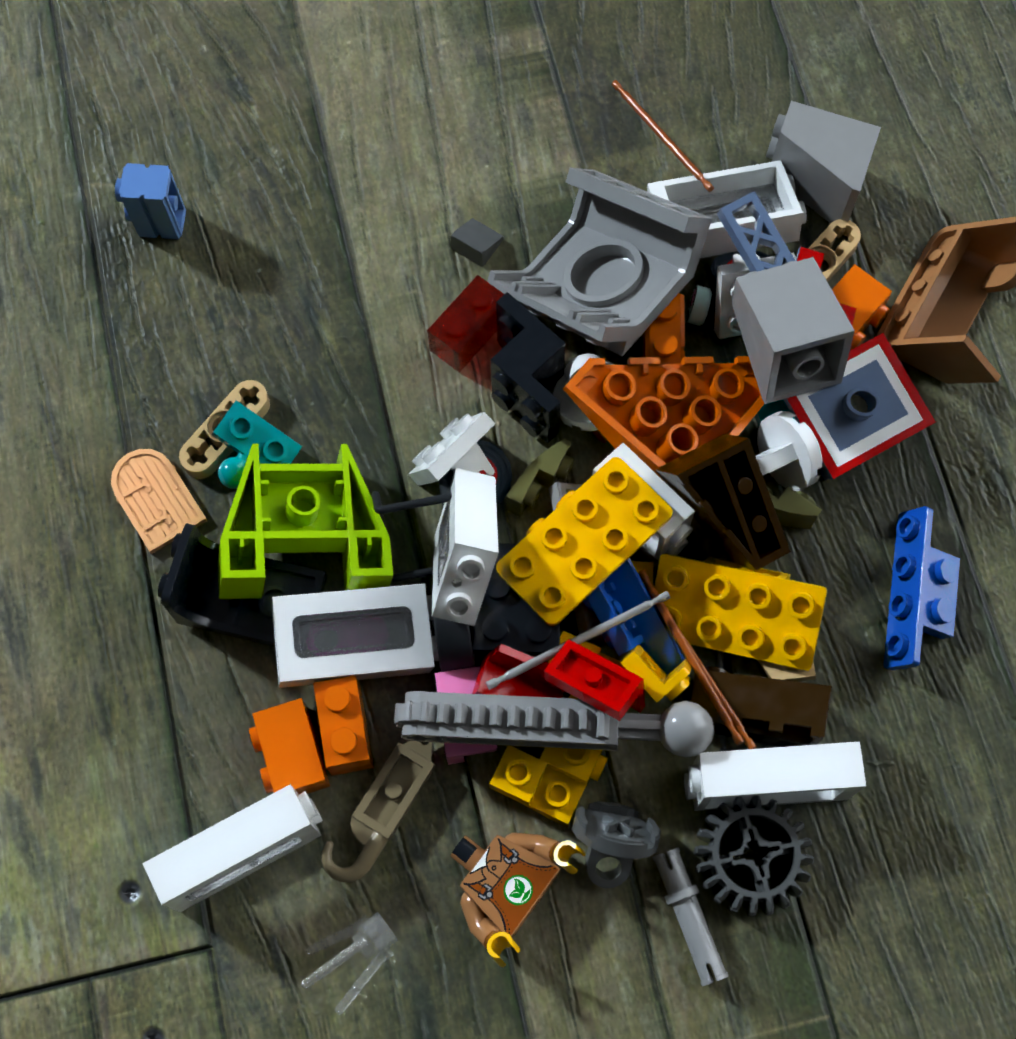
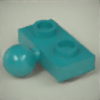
M237 400L212 433V436L238 453L236 457L225 459L218 468L220 482L230 489L238 488L252 444H259L260 464H291L303 447Z

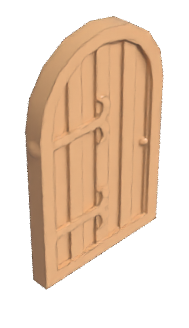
M137 449L127 453L116 463L111 475V486L116 496V501L124 509L151 554L173 542L177 533L182 534L186 523L198 527L208 521L177 473L176 467L163 453L153 449Z

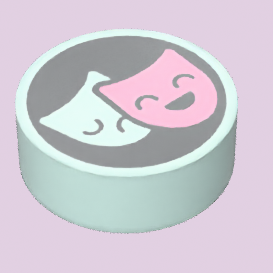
M696 285L690 300L686 323L697 326L703 325L712 297L710 288Z

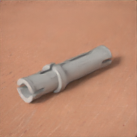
M679 847L667 851L673 867L672 870L665 853L652 857L668 893L664 898L667 905L672 904L700 977L701 986L714 982L707 965L708 963L712 967L716 981L727 978L729 976L728 972L724 968L696 897V894L700 892L697 885L692 886L680 855Z

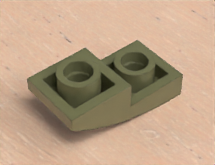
M563 439L557 442L531 462L506 496L507 511L521 517L526 506L534 507L543 486L550 487L559 478L566 480L575 461L574 458L570 457L571 441Z
M767 486L781 525L802 529L812 528L822 509L816 506V502L812 497L804 492H795L787 487L778 499L773 496L772 490Z

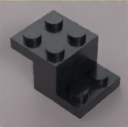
M507 292L496 302L497 341L502 349L490 359L491 395L501 409L506 412L511 410L520 418L522 427L531 436L537 437L539 435L546 443H549L559 433L561 401L549 390L563 376L566 343Z
M498 543L499 553L474 626L473 654H488L498 645L503 644L530 656H538L558 646L560 643V622L555 626L547 625L497 573V562L517 544Z

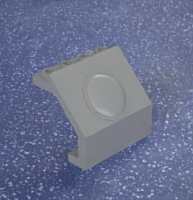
M570 167L566 183L579 189L571 217L567 224L528 267L519 271L490 270L486 285L501 292L500 298L508 292L532 314L544 317L556 323V326L572 331L584 337L589 343L602 346L623 356L694 277L712 218L596 170Z

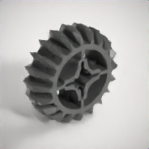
M754 795L751 798L749 809H747L745 801L741 796L736 797L733 800L735 812L732 811L729 805L723 802L718 806V812L722 820L713 814H709L705 818L707 825L713 831L699 829L697 832V837L708 843V846L700 845L694 848V855L707 857V862L698 864L695 870L697 873L710 871L712 875L711 878L702 884L703 888L708 890L717 884L721 890L715 895L714 901L720 904L728 895L731 896L732 901L729 911L733 913L738 912L742 902H746L748 917L756 916L758 903L761 904L762 911L766 916L774 914L773 899L782 909L788 908L791 904L786 892L796 898L803 894V890L795 880L805 883L811 880V874L800 868V865L807 866L814 863L813 856L801 854V849L812 845L811 839L803 838L798 840L796 835L805 828L804 823L800 821L791 827L787 820L792 816L793 811L787 808L780 816L775 814L777 801L774 799L767 803L764 810L761 809V799L758 795ZM751 821L770 827L777 833L782 842L780 840L775 842L764 840L759 835L756 826H752ZM737 823L740 831L737 835L739 840L738 849L730 852L728 855L719 857V845L723 833L728 827ZM748 843L752 846L754 852L761 851L764 853L772 851L757 862L761 867L756 866L755 862L750 859L735 860L750 849L747 846ZM787 855L785 874L781 882L774 889L770 890L767 880L770 878V861ZM739 869L745 872L749 877L751 885H755L756 892L736 885L730 880L724 870Z

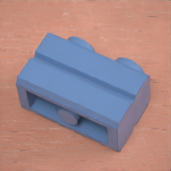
M127 163L123 168L122 178H117L115 183V197L118 202H123L125 206L126 221L133 223L139 237L157 238L158 235H161L162 238L179 239L183 233L186 208L169 167L150 165L146 168L145 164Z

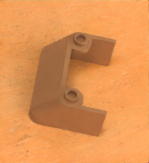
M1016 217L951 225L942 228L931 237L877 334L878 336L884 333L900 361L947 384L993 383L999 381L1001 375L966 334L988 293L1007 291L1016 286Z

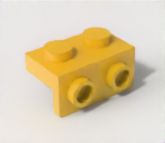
M637 645L626 654L621 662L625 667L624 669L644 679V689L656 703L664 696L672 701L690 684L691 678L688 675L691 672V665L687 659L682 661L667 675L642 646Z

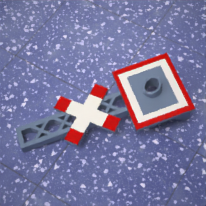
M755 191L720 208L717 216L750 272H758L784 265L790 261H800L814 257L821 269L824 253L800 246L796 260L794 259ZM748 207L756 220L754 229L739 226L733 214ZM758 244L773 249L776 254L773 264L758 259L756 255ZM840 303L848 320L853 325L857 308ZM884 333L850 350L842 383L784 399L791 413L796 415L794 417L799 424L805 422L819 442L822 454L820 473L825 481L837 478L936 423ZM857 395L864 398L868 405L867 413L859 412L853 408L850 400L851 396Z

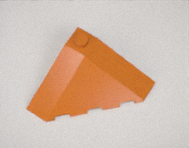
M713 356L683 357L681 364H660V357H631L627 360V365H606L605 358H589L563 388L615 449L624 443L659 477L660 475L655 469L723 434L739 436L765 404L761 397L749 356H737L734 359V363H714Z

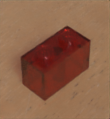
M477 275L427 330L430 351L460 373L497 332L496 302L504 293Z

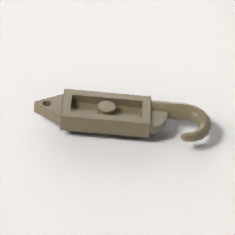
M408 741L405 744L398 742L352 814L351 830L357 840L364 845L353 865L342 868L334 863L332 860L334 843L332 841H327L322 850V865L325 872L332 879L339 882H354L364 877L370 871L436 767L432 763L433 742H429L427 745H423L418 741Z

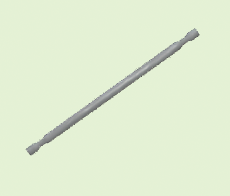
M665 591L656 598L645 601L570 640L581 644L650 609L653 605L670 599V595ZM566 642L522 663L498 678L487 681L488 689L491 690L501 682L510 680L554 658Z

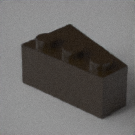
M723 434L655 469L665 483L695 510L694 517L731 562L758 570L791 552L749 438Z
M705 667L745 727V732L754 742L775 747L817 745L825 737L832 686L765 678L757 675L731 674L722 668ZM694 673L691 679L688 701L697 703L707 710L713 720L714 734L732 737L729 728L723 723Z

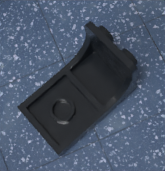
M186 523L182 534L177 533L174 537L171 547L173 561L169 573L162 575L158 586V597L161 598V604L178 624L275 647L272 597L321 593L324 590L327 580L325 571L265 558L266 578L262 598L219 599L218 553L220 544L203 536L195 525ZM316 614L301 615L294 618L292 627L295 652L305 654L307 648L306 640L310 627L314 624Z

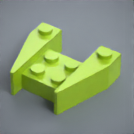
M252 444L220 538L218 553L219 599L262 598L266 578L264 553L342 552L345 590L389 587L393 578L390 536L380 514H377L374 510L372 497L348 445L341 444L336 464H260L259 444Z

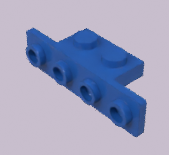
M927 506L905 511L898 515L884 655V668L889 670L919 666L923 632L940 639L954 637L960 558L930 546L933 509Z
M628 558L588 595L583 602L590 611L595 612L602 624L645 601L652 600L632 561ZM656 605L601 633L606 644L611 649H615L618 656L632 650L637 645H641L667 675L685 660Z

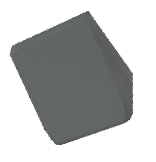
M472 218L451 235V249L483 267L504 240V236Z

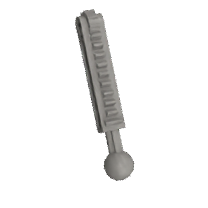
M410 691L405 693L404 703L395 704L394 724H396V727L402 728L401 737L418 742L618 751V739L661 741L664 748L674 755L691 757L705 751L712 742L714 734L713 720L707 710L699 704L690 701L676 702L667 707L661 715L626 713L618 721L584 701L574 698Z

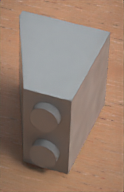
M791 101L786 116L779 114L777 117L766 158L772 159V162L782 161L787 175L791 174L794 178L796 197L830 224L838 219L849 221L861 191L881 127Z
M814 257L800 261H790L781 266L758 272H749L735 278L732 307L761 397L765 404L842 383L855 330Z

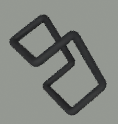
M440 479V495L382 506L379 492L374 491L372 492V501L375 512L380 514L385 525L383 514L442 503L443 507L444 503L451 499V493L447 481ZM433 567L398 574L394 573L393 568L391 582L395 583L432 576Z

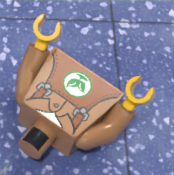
M512 832L505 838L497 835L487 849L484 850L469 837L464 836L451 853L450 857L469 871L460 884V888L464 892L461 896L460 905L468 928L500 967L506 966L500 958L501 952L505 948L513 947L517 953L520 952V948L513 940V937L560 874L561 868L556 864L570 874L577 873L578 870L568 863L569 858L575 853H580L582 856H585L586 853L574 842L568 840L560 842L539 834Z

